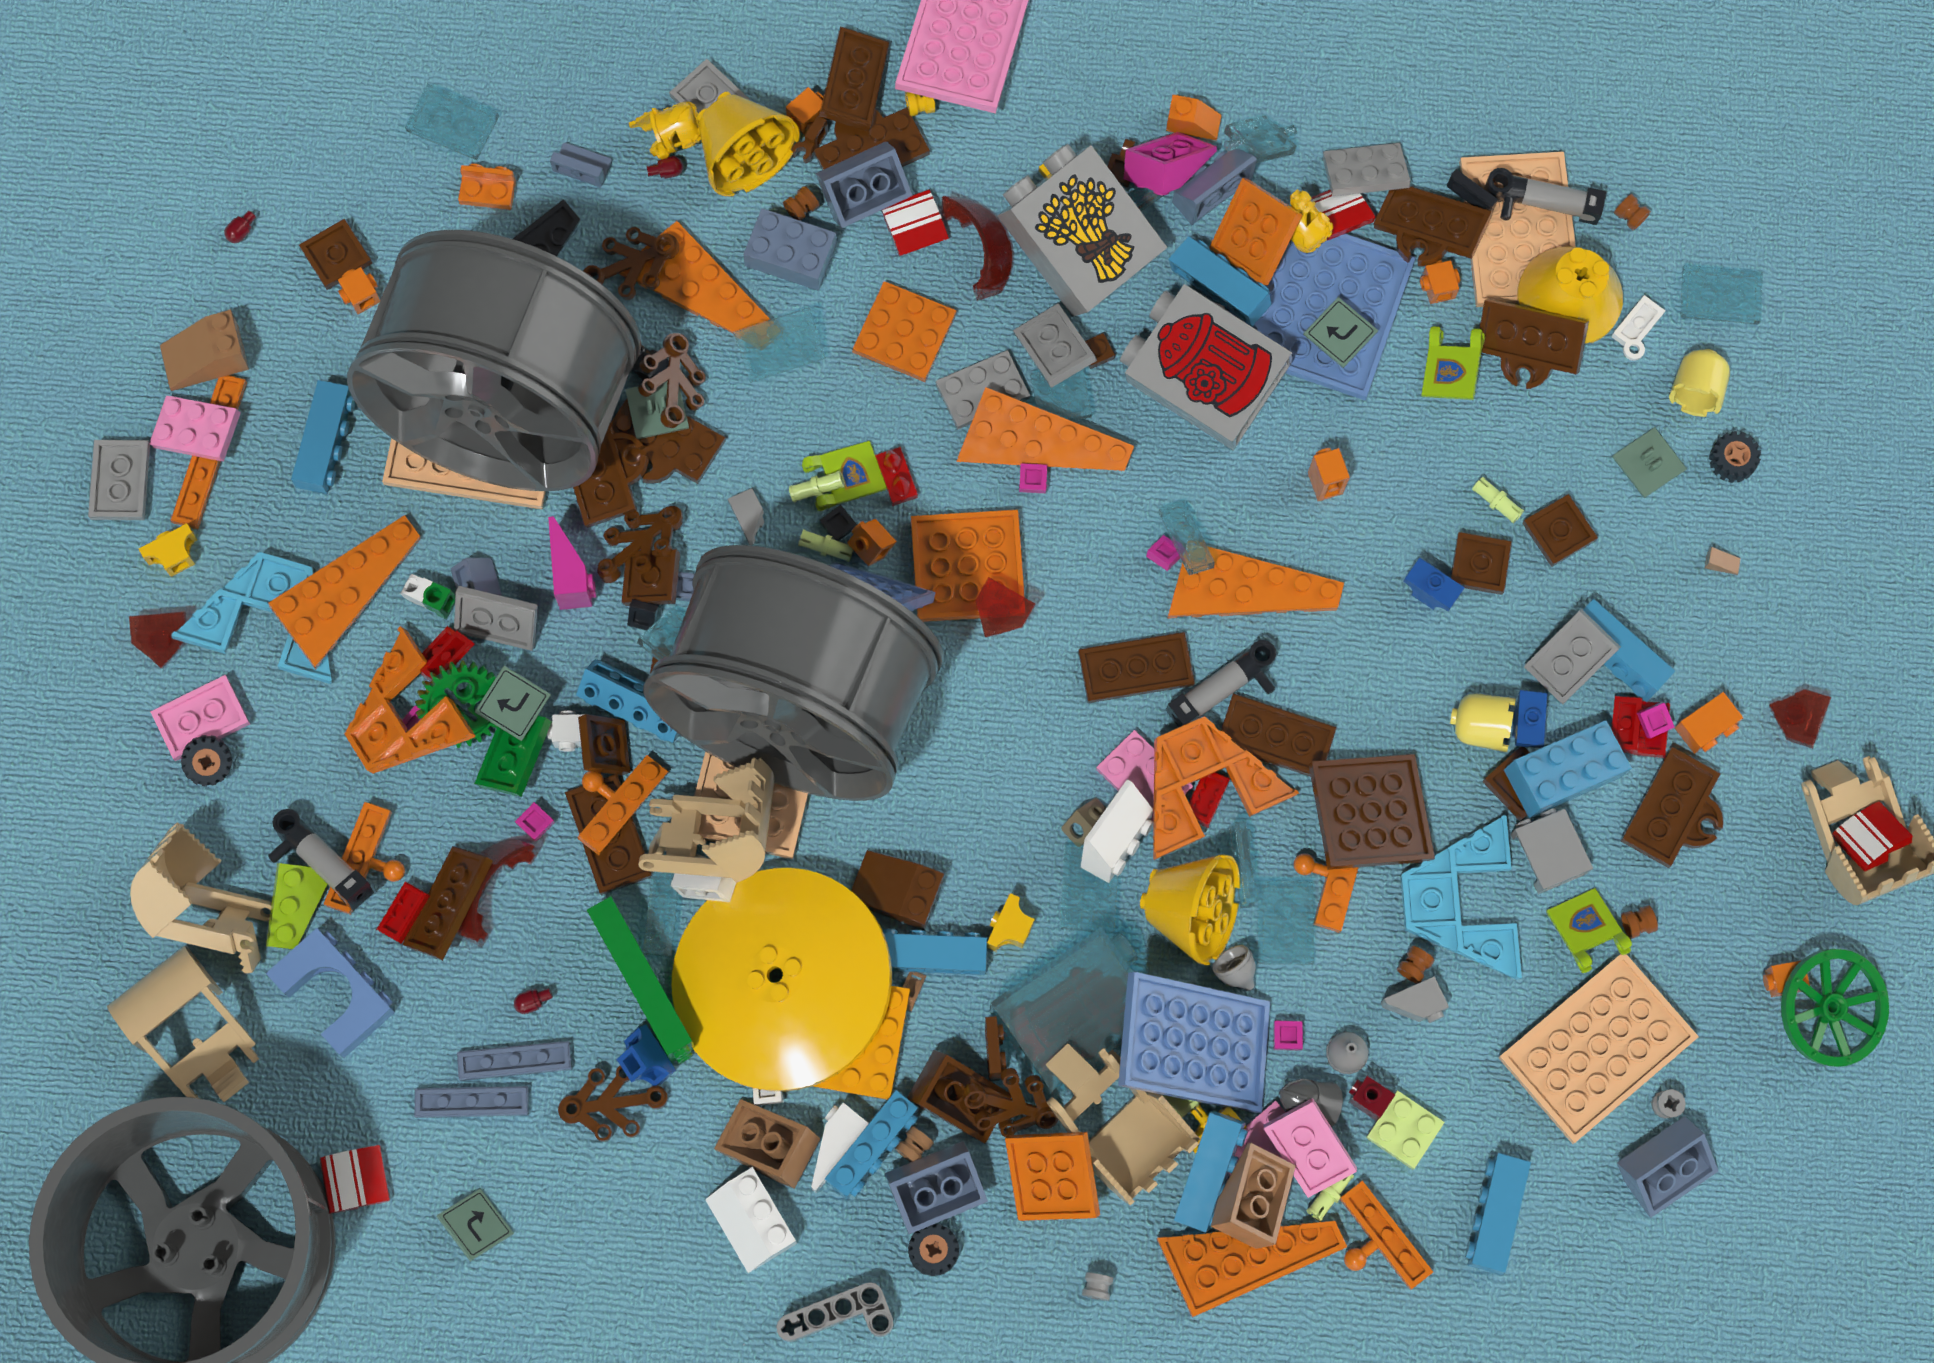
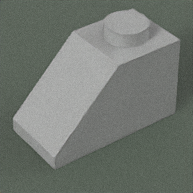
M1435 976L1384 998L1381 1002L1384 1009L1418 1022L1427 1019L1429 1023L1443 1018V1012L1449 1008Z

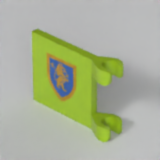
M1431 327L1421 396L1474 400L1485 334L1481 329H1472L1470 347L1441 346L1444 332L1440 327Z
M870 441L822 455L808 456L802 460V468L805 473L823 467L825 476L841 471L844 478L845 487L831 490L832 494H824L816 498L815 505L818 511H824L835 505L886 491L887 489Z
M1596 888L1546 910L1548 917L1573 955L1581 973L1592 970V959L1585 951L1611 939L1614 940L1621 955L1631 952V940L1622 931Z

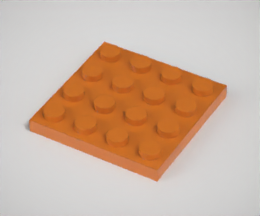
M1018 510L911 516L915 586L936 592L933 603L925 605L923 608H917V617L923 622L1025 616Z

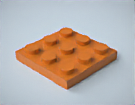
M1242 178L1209 249L1216 254L1224 256L1229 263L1236 268L1244 270L1255 281L1268 286L1303 214L1251 180Z
M884 281L853 346L852 353L926 382L956 316V310Z
M1087 1132L1009 1135L1005 1138L1018 1221L1097 1218L1100 1215Z

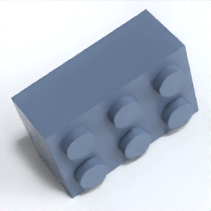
M887 141L816 173L832 217L841 228L913 196L896 150Z
M761 208L743 254L745 267L819 291L837 245L836 233Z
M963 1141L884 1173L908 1234L988 1202L970 1153Z

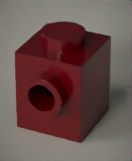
M1366 1076L1363 1081L1357 1079L1348 1092L1353 1095L1349 1103L1375 1121L1381 1118L1395 1097L1394 1093L1369 1076ZM1367 1094L1371 1095L1373 1100H1370Z

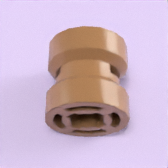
M911 1126L910 1130L906 1133V1139L899 1142L894 1149L909 1162L921 1159L923 1152L929 1150L934 1142L920 1130Z

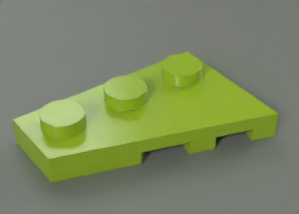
M277 863L266 946L294 949L299 944L327 886V883L311 867Z

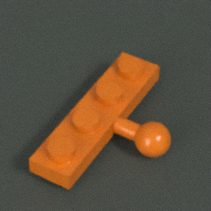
M646 755L616 792L604 783V778L600 772H586L582 777L583 787L589 792L600 793L608 801L579 834L577 839L597 855H600L665 778L668 771Z
M367 802L363 804L342 859L353 870L356 869L365 879L369 869L382 872L384 877L391 882L399 881L405 874V867L402 862L398 860L384 862L374 858L392 812ZM330 887L324 905L351 915L353 911Z
M1306 853L1298 855L1293 863L1294 869L1298 874L1309 875L1315 873L1325 876L1313 925L1338 933L1341 932L1358 867L1328 870L1326 865L1315 862L1311 855Z
M1363 1180L1340 1198V1201L1371 1239L1360 1249L1351 1248L1345 1253L1344 1263L1347 1268L1353 1271L1363 1269L1366 1265L1367 1257L1378 1249L1409 1290H1412L1433 1273V1270Z

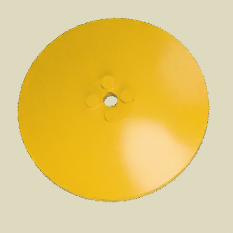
M766 869L757 871L747 879L737 882L730 902L707 900L692 917L680 939L674 958L671 984L674 1009L695 1046L693 1050L716 1072L736 1083L758 1090H800L827 1081L850 1066L872 1042L882 1024L890 1000L892 988L891 957L884 933L875 916L862 900L844 885L825 875L805 869ZM775 968H780L783 972L782 979L777 983H772L769 979L770 972Z

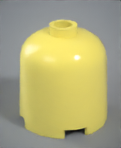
M1711 349L1694 350L1685 355L1669 394L1670 402L1672 404L1674 402L1682 406V412L1693 416L1706 417L1707 412L1718 414L1722 408L1730 378L1728 362L1724 357Z
M1468 694L1464 696L1459 703L1458 709L1452 708L1450 724L1455 725L1457 738L1467 745L1507 752L1508 745H1504L1503 740L1504 738H1510L1514 713L1508 711L1509 705L1515 706L1516 698L1484 694Z

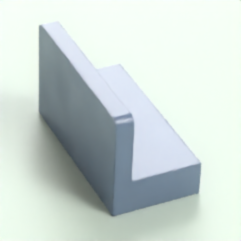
M563 143L559 153L553 152L550 159L552 171L600 188L612 163L609 157L568 143Z
M465 558L450 568L456 590L458 586L502 596L491 558Z

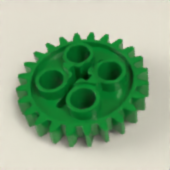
M461 660L457 668L453 662H450L449 670L439 666V675L430 672L433 680L431 682L422 681L426 690L417 691L419 697L422 698L415 701L417 708L420 709L416 711L417 717L422 719L445 696L453 700L444 691V689L449 688L462 704H465L468 710L477 717L476 720H472L460 705H456L475 734L474 738L481 743V734L484 733L491 736L488 729L490 726L498 728V726L475 713L477 708H474L475 704L484 698L496 679L494 673L490 672L487 674L488 670L484 665L478 669L475 662H472L469 668H467L464 660ZM460 683H468L464 689H456ZM472 739L466 741L469 747L472 744ZM462 742L456 744L457 748H460Z

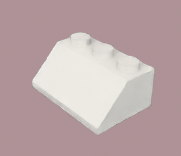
M1128 779L1084 840L1081 868L1110 883L1114 875L1119 876L1122 873L1128 855L1133 856L1140 845V838L1142 835L1147 836L1153 827V821H1151L1153 808Z
M753 1167L728 1181L705 1199L748 1273L797 1244Z

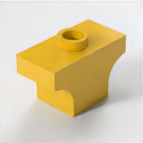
M186 523L171 532L165 531L159 534L156 540L139 548V551L149 566L160 564L172 577L195 565L190 555V549L193 543L197 541V538Z
M1010 893L1002 911L995 912L990 926L994 927L987 942L988 949L997 952L1001 946L1007 944L1023 949L1035 919L1025 915L1020 910V897Z

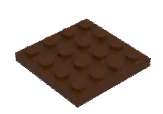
M1415 754L1312 761L1309 764L1328 870L1421 863L1435 859Z

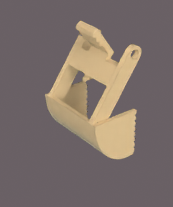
M1870 756L1863 758L1869 781L1860 784L1859 778L1838 760L1811 771L1814 781H1817L1821 787H1825L1830 792L1831 797L1820 801L1816 787L1811 780L1804 781L1801 784L1828 864L1825 873L1836 890L1853 905H1860L1934 874V838L1919 814L1913 816L1908 827V831L1913 835L1912 843L1889 853L1887 862L1866 872L1853 859L1847 860L1840 846H1835L1829 825L1847 817L1851 818L1878 801L1884 803L1890 813L1906 828L1890 777L1879 768L1875 757L1870 758Z
M753 758L751 763L735 767L734 770L729 769L728 772L723 771L722 774L717 773L713 781L732 799L673 795L671 800H650L649 813L651 815L672 817L671 823H662L650 843L649 853L640 856L639 867L645 871L726 877L732 878L736 883L752 876L760 869L765 859L774 788V774L771 768L761 758L758 760ZM702 814L741 817L739 835L710 843V845H704L706 840L699 835ZM698 844L703 845L702 851L711 859L695 858Z
M175 823L158 843L132 881L130 890L131 903L138 921L152 938L158 936L230 954H235L236 951L241 952L238 956L242 960L240 964L244 966L241 971L253 973L261 960L253 923L245 919L250 917L269 921L270 914H265L262 908H268L271 911L272 902L197 884L220 864L222 860L215 858V854L210 853V849L205 848V845L201 844L199 839L194 837V834H190L189 829H184V824ZM191 904L221 911L216 919H209L203 926L175 919Z
M184 945L107 1005V1009L132 1045L148 1053L186 1097L200 1099L189 1085L204 1075L219 1098L225 1102L249 1083L229 1053L239 1046L246 1056L255 1063L259 1060L257 1054L252 1049L256 1044L248 1032L214 994L216 993L219 996L223 991L190 949ZM202 992L228 1023L204 1042L198 1038L194 1039L193 1045L196 1049L172 1067L146 1038V1035Z
M1068 1043L1046 1064L1049 1071L1074 1094V1097L1063 1107L1053 1097L1047 1101V1104L1068 1133L1080 1132L1073 1121L1092 1103L1099 1104L1102 1100L1100 1095L1119 1078L1121 1057L1113 1050L1107 1053L1102 1048L1098 1052L1106 1064L1099 1073ZM1131 1089L1135 1096L1089 1139L1094 1174L1129 1205L1135 1202L1133 1198L1141 1190L1148 1193L1151 1192L1158 1185L1153 1178L1162 1170L1170 1173L1178 1165L1173 1159L1182 1150L1191 1153L1199 1145L1198 1141L1200 1140L1162 1095Z

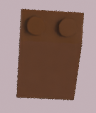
M867 850L851 892L858 896L869 910L925 931L944 881V873L918 863Z
M933 1050L907 1099L939 1119L986 1144L996 1124L992 1125L988 1130H979L974 1120L975 1115L981 1111H987L992 1114L1002 1110V1108L984 1104L977 1109L968 1108L962 1098L964 1087L969 1083H977L986 1092L1011 1098V1095L1008 1091L947 1054Z

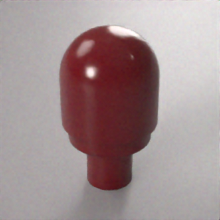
M675 156L657 160L658 164L646 166L648 177L660 175L661 178L665 179L679 176L684 168L681 159Z
M248 210L242 218L240 216L233 218L225 227V238L235 244L243 241L252 229L250 224L256 216Z
M550 988L539 992L537 989H529L519 993L514 999L515 1010L520 1014H529L539 1010V1008L543 1007L542 1002L553 998Z

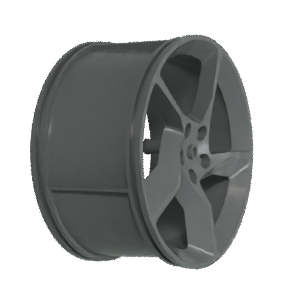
M470 230L431 231L410 239L400 249L392 275L362 345L350 365L347 373V383L349 391L361 411L385 434L419 456L448 470L489 484L527 491H559L582 484L594 472L601 444L621 392L640 354L641 336L629 311L607 288L582 270L555 255L517 240Z
M729 545L707 551L701 556L696 567L692 582L694 591L670 655L659 660L654 665L644 684L643 692L649 706L668 726L682 737L734 767L751 763L753 758L757 760L761 758L771 768L775 784L816 796L849 801L874 800L888 794L892 789L898 770V759L895 749L924 689L935 680L936 674L939 672L944 660L943 650L936 636L921 619L889 595L848 573L824 563L793 553L759 546Z
M192 1097L156 1098L138 1102L103 1117L87 1128L61 1154L45 1179L35 1203L29 1235V1260L32 1278L37 1295L46 1314L55 1328L74 1348L96 1363H270L300 1337L316 1315L331 1280L336 1248L333 1214H329L326 1192L319 1177L300 1152L285 1139L271 1130L262 1127L243 1113L226 1105ZM208 1134L237 1139L240 1142V1147L217 1181L175 1207L172 1206L166 1191L142 1155L145 1150L159 1143L182 1136ZM273 1161L280 1169L292 1198L296 1231L294 1249L264 1241L228 1212L249 1192ZM111 1180H117L142 1213L150 1262L147 1265L130 1267L90 1279L86 1276L84 1265V1244L88 1223L96 1202ZM243 1261L259 1270L286 1279L277 1298L260 1321L240 1339L221 1350L220 1310L238 1262ZM144 1292L193 1294L195 1302L191 1320L188 1359L185 1362L170 1361L137 1349L110 1327L102 1316L103 1308Z

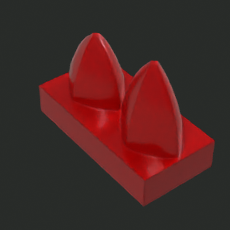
M901 447L875 455L892 506L918 498Z

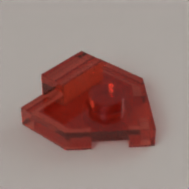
M988 577L975 600L985 638L1023 628L1036 606L1034 602Z
M186 612L129 616L131 644L147 655L160 668H164L185 643L172 639L171 635L186 623Z
M1803 689L1784 700H1778L1769 704V708L1787 741L1813 749L1825 721L1831 697Z

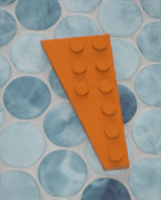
M678 221L660 234L673 235L679 242V251L674 258L665 261L658 276L660 285L653 291L692 314L709 320L711 324L718 328H724L733 333L735 337L761 351L781 335V330ZM666 245L663 251H667L671 245ZM645 246L641 251H644V250L649 249V248H651V247H650V246ZM654 259L645 263L637 280L638 284L644 288L646 287L642 282L644 274L649 272ZM630 269L619 274L626 278ZM650 278L647 284H652L655 278Z
M985 387L956 462L1020 465L1021 463L1047 465V467L1125 471L1134 446Z
M405 515L268 603L273 613L315 670L322 663L321 661L328 652L335 647L344 632L351 627L371 602L380 587L387 582L396 567L403 562L419 542L420 535Z
M1188 541L1167 619L1183 616L1202 617L1204 615H1254L1265 612L1336 611L1339 606L1344 582Z
M1336 1221L1280 1226L1276 1245L1258 1249L1223 1232L1156 1238L1192 1318L1347 1248Z

